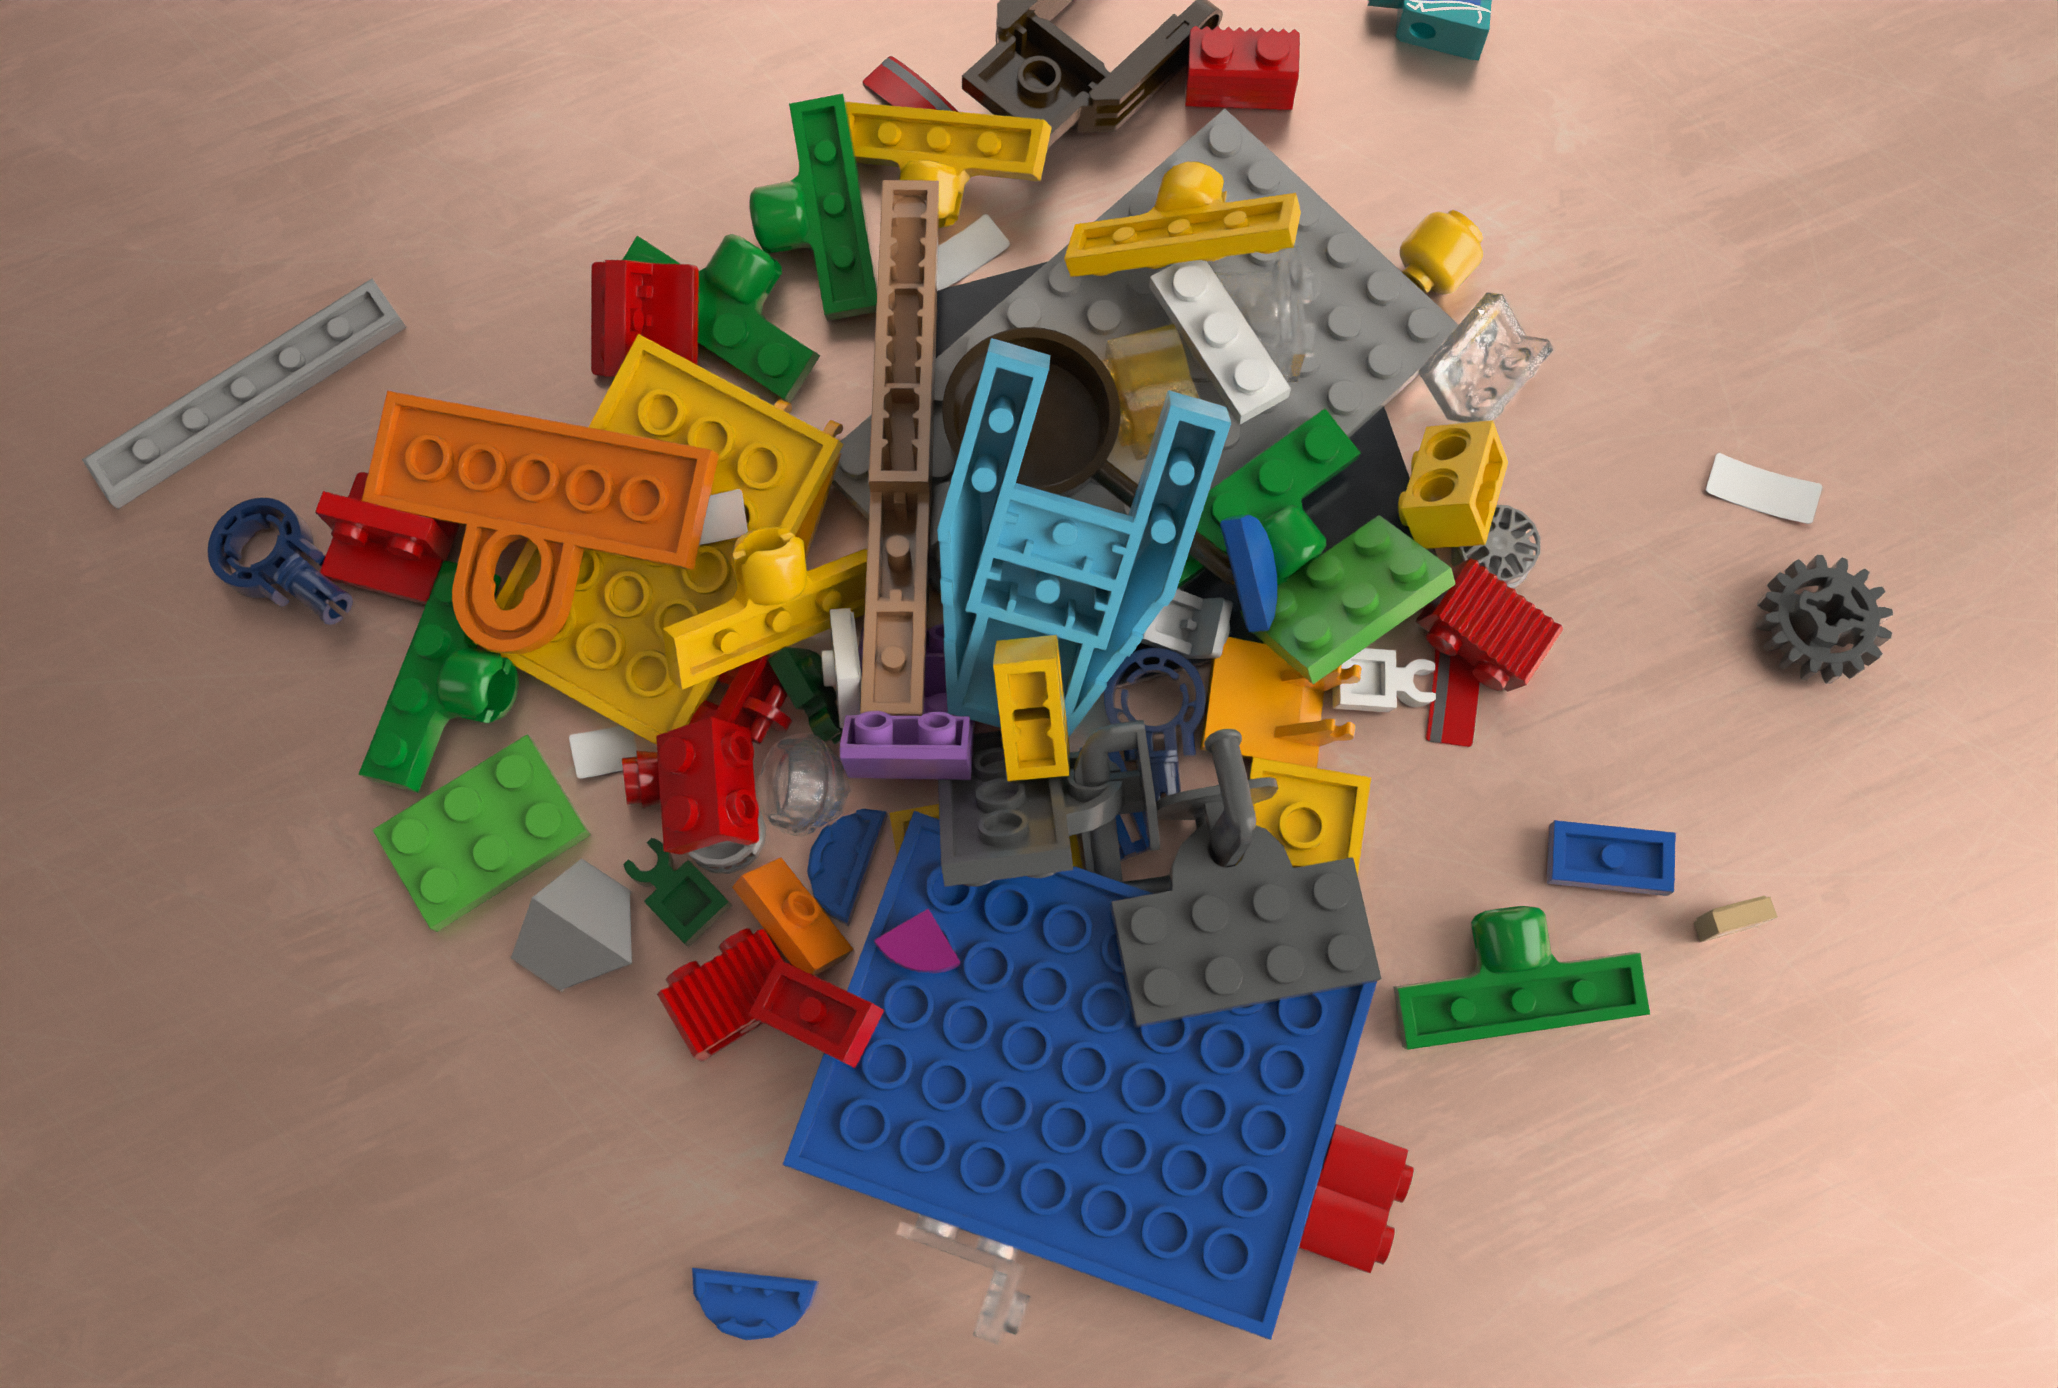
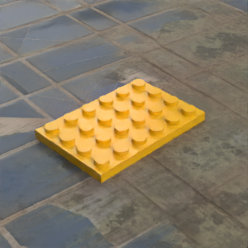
M640 334L637 335L589 425L590 428L713 450L719 454L710 495L740 489L743 495L748 531L761 527H781L788 529L794 535L797 533L844 445L838 439ZM739 537L699 545L694 570L584 549L570 613L562 629L550 642L537 650L523 654H507L485 647L482 648L501 654V657L508 658L519 669L657 745V735L689 724L697 708L707 700L719 678V675L683 690L674 684L669 678L662 628L723 605L734 597L736 580L732 552ZM528 539L496 599L497 605L503 610L514 609L521 603L525 590L534 583L541 570V556L538 547L531 539Z

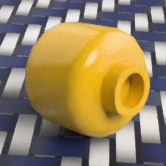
M1451 210L1448 213L1438 211L1428 214L1400 246L1399 255L1405 266L1402 273L1425 294L1430 290L1441 295L1452 294L1482 261L1483 250L1480 243L1483 240L1481 231L1468 217L1455 210Z

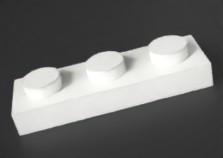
M1196 260L1174 263L1150 276L1149 288L1239 425L1289 397L1291 387L1207 261Z

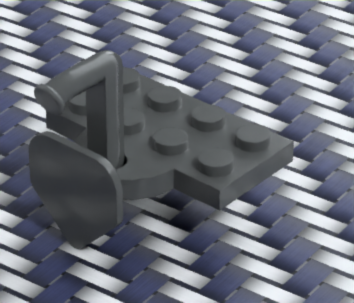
M1144 720L1111 724L1096 730L1088 737L1080 752H1070L1069 776L1007 781L1001 731L974 734L971 780L938 779L941 867L945 887L961 884L975 887L988 884L993 880L1023 876L1045 878L1056 872L1073 870L1069 836L1082 833L1087 871L1153 894L1170 891V874L1124 882L1122 878L1116 815L1142 812L1150 851L1160 850L1157 809ZM1134 749L1136 770L1121 772L1117 764L1109 760L1108 753Z
M1235 729L1216 731L1210 734L1204 742L1206 750L1212 753L1219 785L1175 793L1156 801L1157 819L1195 820L1197 827L1177 851L1170 869V891L1112 901L1110 904L1134 1028L1374 983L1382 979L1353 857L1297 868L1292 867L1284 846L1267 829L1256 825L1253 804L1272 798L1278 790L1277 781L1271 777L1247 779L1239 746L1242 742V735Z

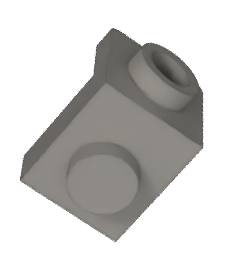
M1177 589L1172 601L1168 606L1162 608L1143 634V639L1140 643L1154 648L1174 651L1186 659L1219 658L1230 633L1229 620L1233 603L1224 598L1203 599Z

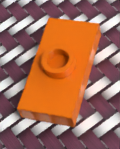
M782 857L741 875L732 886L793 966L816 976L844 961L854 950Z

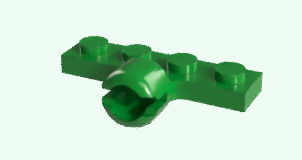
M842 93L789 103L799 161V172L791 181L755 187L750 193L749 209L755 237L762 250L768 254L799 248H807L814 251L822 305L827 321L874 313L877 307V281L845 97Z
M735 234L726 235L707 266L699 271L698 343L791 403L821 355L767 321L762 314L763 303L782 275V266L776 259L743 237ZM636 236L622 259L646 263L681 264L639 236Z
M1324 408L1210 489L1196 530L1227 554L1220 526L1221 521L1228 517L1248 514L1257 518L1267 532L1274 553L1277 585L1287 582L1290 576L1318 558L1326 547V538L1303 510L1301 500L1355 462L1361 453ZM1189 554L1177 589L1206 569Z
M443 561L359 771L360 776L372 782L419 793L442 731L450 719L461 717L483 723H491L503 718L516 701L519 677L513 662L508 658L501 657L499 653L477 649V644L473 643V640L467 636L456 619L452 603V588L458 563ZM495 573L493 580L496 584V595L502 578Z
M1530 906L1499 908L1475 915L1471 922L1477 958L1474 972L1462 977L1393 986L1402 1048L1407 1050L1650 1015L1640 953L1628 952L1558 962L1551 953L1546 915L1540 908Z

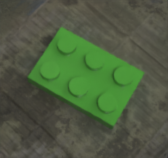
M1378 515L1290 576L1287 582L1277 585V605L1270 629L1268 631L1252 633L1310 683L1315 684L1456 584L1449 565Z
M528 734L373 829L374 834L429 928L435 932L440 931L591 836L535 742Z

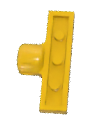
M846 102L856 163L899 167L901 171L899 180L939 181L938 228L951 227L958 220L964 188L971 177L980 175L1041 181L1052 128L1044 119Z
M1186 161L1173 166L1164 174L1155 205L1149 212L1136 216L1075 224L1064 260L1070 277L1091 274L1105 276L1121 270L1144 267L1158 269L1174 263L1196 260L1216 261L1226 256L1256 252L1270 254L1281 249L1294 248L1301 215L1296 193L1225 202L1227 191L1222 192L1224 184L1222 175L1207 164L1198 161Z
M761 527L741 535L736 541L732 552L736 580L734 597L723 605L662 628L670 680L683 690L831 628L830 609L850 608V611L854 612V619L864 615L868 549H862L807 571L804 541L799 537H795L788 529Z

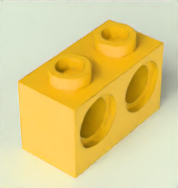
M1493 420L1426 427L1419 451H1415L1412 456V474L1407 490L1400 494L1398 503L1399 517L1402 524L1409 527L1414 541L1425 549L1486 544L1508 465V460Z
M1057 635L996 641L993 669L1007 781L1069 776L1070 745Z

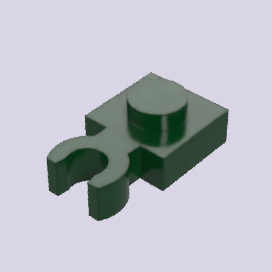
M784 647L770 657L768 662L795 708L805 711L809 718L810 728L820 744L824 745L830 740L834 745L839 744L843 728H840L838 706L835 703L837 695L833 686L824 687L822 657L811 649Z
M651 838L646 843L657 854L658 860L655 867L649 871H641L628 859L623 864L627 874L638 884L646 887L654 886L656 888L644 902L689 948L732 904L689 860L674 871L671 853L664 852L663 843L655 838Z

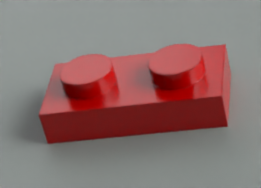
M777 958L748 1015L855 1068L884 1010L861 997Z

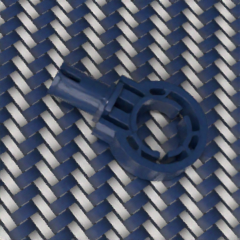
M273 498L249 499L228 510L214 526L208 542L210 566L222 581L238 593L251 598H268L280 607L286 606L290 601L271 586L277 583L328 625L336 624L344 619L328 605L330 601H333L346 613H349L353 605L352 596L340 589L301 557V552H304L320 566H322L325 559L323 552L314 546L313 536L307 523L285 503ZM271 524L276 527L280 535H277V541L271 553L260 562L251 564V567L242 566L238 562L242 558V548L255 535V532L268 529ZM231 567L234 568L236 572L232 573Z
M1163 648L1142 649L1132 653L1130 657L1127 656L1107 682V687L1104 691V705L1107 717L1111 724L1121 723L1119 720L1121 714H1124L1130 722L1138 721L1132 716L1128 707V698L1130 696L1128 690L1122 688V709L1115 708L1117 686L1124 674L1135 665H1138L1140 668L1127 678L1126 681L1130 685H1134L1137 679L1150 673H1163L1170 676L1174 681L1179 680L1180 675L1166 667V664L1171 662L1183 669L1195 686L1196 700L1189 703L1187 686L1185 683L1180 685V691L1183 694V704L1178 715L1171 721L1159 726L1145 725L1155 801L1161 799L1163 793L1169 796L1181 792L1176 728L1181 727L1184 757L1195 756L1194 732L1203 719L1206 707L1203 681L1196 668L1182 655ZM1160 660L1159 664L1144 665L1145 661ZM1188 709H1195L1190 721L1184 722ZM1154 735H1164L1165 750L1154 751ZM1134 749L1124 751L1125 762H1135Z

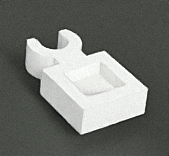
M1364 648L1341 666L1342 669H1348L1352 665H1359L1362 668L1360 682L1341 684L1332 688L1333 709L1390 712L1397 708V696L1408 706L1422 707L1436 700V693L1419 691L1413 683L1414 674L1422 676L1435 671V663L1426 659H1417L1404 667H1396V650Z

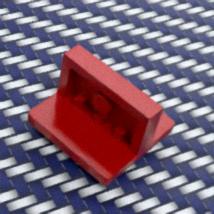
M605 260V262H594L592 264L591 372L594 375L615 377L638 334L697 365L698 267L691 264H661L629 260Z
M366 472L357 473L348 497L323 491L315 513L332 529L331 536L333 538L320 573L332 581L426 605L442 563L447 561L459 525L362 501L368 476Z

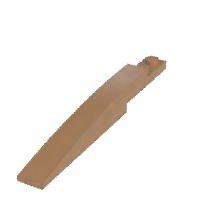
M882 180L868 479L870 507L860 714L868 711H881L890 716H922L924 713L926 625L928 621L930 578L929 539L933 478L939 181Z

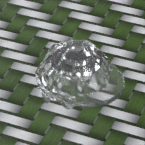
M796 733L783 738L773 745L763 762L759 778V797L765 816L772 825L783 833L800 837L813 833L817 828L837 819L842 814L848 794L851 791L849 778L840 757L814 734Z

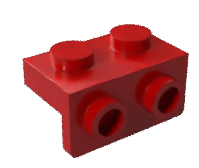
M708 717L657 735L664 852L682 855L724 841L743 845L757 843L759 841V806L756 800L753 766L754 747L751 741L750 730L744 726Z

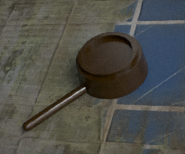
M1021 327L1005 330L987 337L972 347L961 358L947 382L942 406L944 430L955 461H957L990 340L993 338L1050 355L1048 375L1016 483L1070 498L1093 479L1131 509L1138 484L1107 460L1115 445L1120 428L1121 411L1119 395L1110 372L1092 350L1077 339L1055 330ZM1196 530L1189 555L1224 583L1229 585L1235 584L1228 555Z

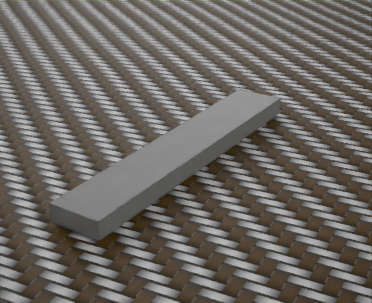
M370 279L88 455L82 461L109 503L119 509L402 331L406 326L375 281Z

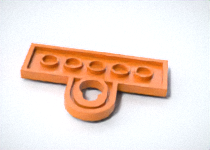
M387 391L362 501L438 521L466 526L452 588V603L456 619L467 636L480 646L507 654H523L546 645L564 626L570 613L584 549L694 570L719 454L711 449ZM518 539H531L538 547L541 556V570L534 583L525 590L521 603L514 609L503 610L496 603V584L493 580L498 559L509 543Z

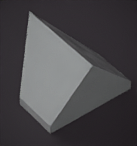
M581 858L532 897L511 959L561 992L565 988L632 964L630 895L632 891Z

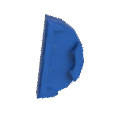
M1249 514L1228 517L1221 521L1220 526L1246 628H1248L1249 632L1268 631L1275 617L1278 595L1274 553L1267 532L1260 521Z
M860 809L856 810V813L842 816L832 825L828 824L821 830L810 849L807 873L813 895L830 917L848 927L888 817L887 811Z
M692 1268L693 1294L696 1300L699 1301L705 1316L722 1333L743 1340L772 1338L795 1326L812 1306L819 1281Z

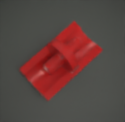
M765 655L720 674L717 681L728 689L721 703L717 705L705 700L699 705L689 724L708 717L721 719L747 727L751 732L752 744L754 742L761 745L769 728L786 733L792 720L780 711V708L788 694L783 689L781 682L768 662L770 655Z

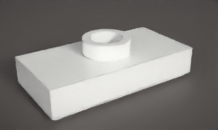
M850 608L830 609L832 650L821 651L824 687L836 686L840 728L844 726L845 715L860 714L862 676L854 612H851Z

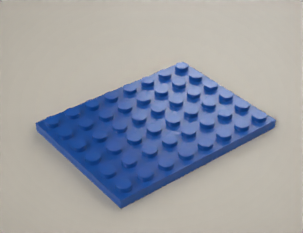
M914 811L847 990L883 1009L884 1012L855 1068L825 1053L823 1054L783 1165L1271 1340L1377 982L1134 1028L1110 904L1112 901L1153 893L1073 866V870L1056 872L1045 878L1023 876L993 880L988 884L975 887L963 884L945 887L941 867L940 820ZM929 909L958 957L960 966L941 973L912 971L890 962L879 951L874 940Z

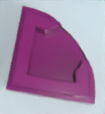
M929 909L874 940L879 951L890 962L912 971L941 973L960 966L958 957Z

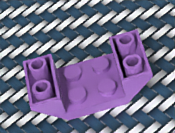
M944 624L926 628L924 713L922 716H890L881 711H868L859 715H845L839 749L840 759L848 778L971 780L975 721L970 720V716H956L948 713ZM862 627L860 641L858 646L861 676L864 627Z

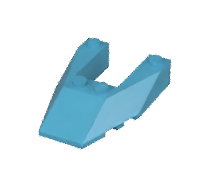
M991 338L937 529L941 567L940 585L944 621L947 709L949 714L970 716V720L1001 728L993 669L996 641L1057 635L1068 736L1070 737L1106 689L1109 679L1127 656L1130 657L1142 641L1143 634L1162 608L1168 606L1174 598L1231 426V420L1225 406L1168 390L1129 515L1018 484L1016 480L1048 375L1050 355Z

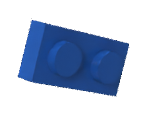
M1554 820L1549 825L1547 884L1668 896L1674 892L1676 833Z

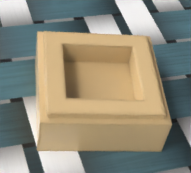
M1763 895L1712 909L1696 918L1697 921L1694 922L1700 942H1705L1757 928L1778 916L1771 897L1766 898Z

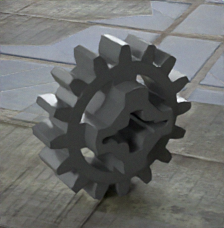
M1816 555L1807 564V567L1798 559L1784 570L1785 574L1779 572L1767 584L1771 592H1767L1758 601L1757 606L1764 611L1770 612L1756 623L1757 629L1771 631L1773 636L1763 646L1766 651H1773L1780 648L1785 654L1779 664V667L1783 670L1794 662L1801 665L1800 678L1807 681L1818 670L1821 671L1825 684L1833 683L1842 676V673L1851 679L1865 669L1864 664L1869 666L1879 659L1883 653L1878 646L1891 639L1892 632L1879 625L1893 615V610L1886 607H1878L1876 600L1886 591L1883 587H1875L1870 590L1866 587L1864 583L1870 573L1866 569L1859 571L1854 576L1847 573L1848 559L1842 557L1831 568H1828L1823 555ZM1818 586V590L1815 593L1806 590L1800 595L1794 593L1803 587ZM1848 643L1854 645L1848 651L1830 653L1834 645L1845 647Z

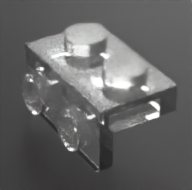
M1487 292L1423 364L1418 373L1447 420L1462 423L1490 421L1496 419L1503 412L1504 407L1526 381L1536 374L1539 366L1553 351V347L1548 339L1526 336L1504 295Z

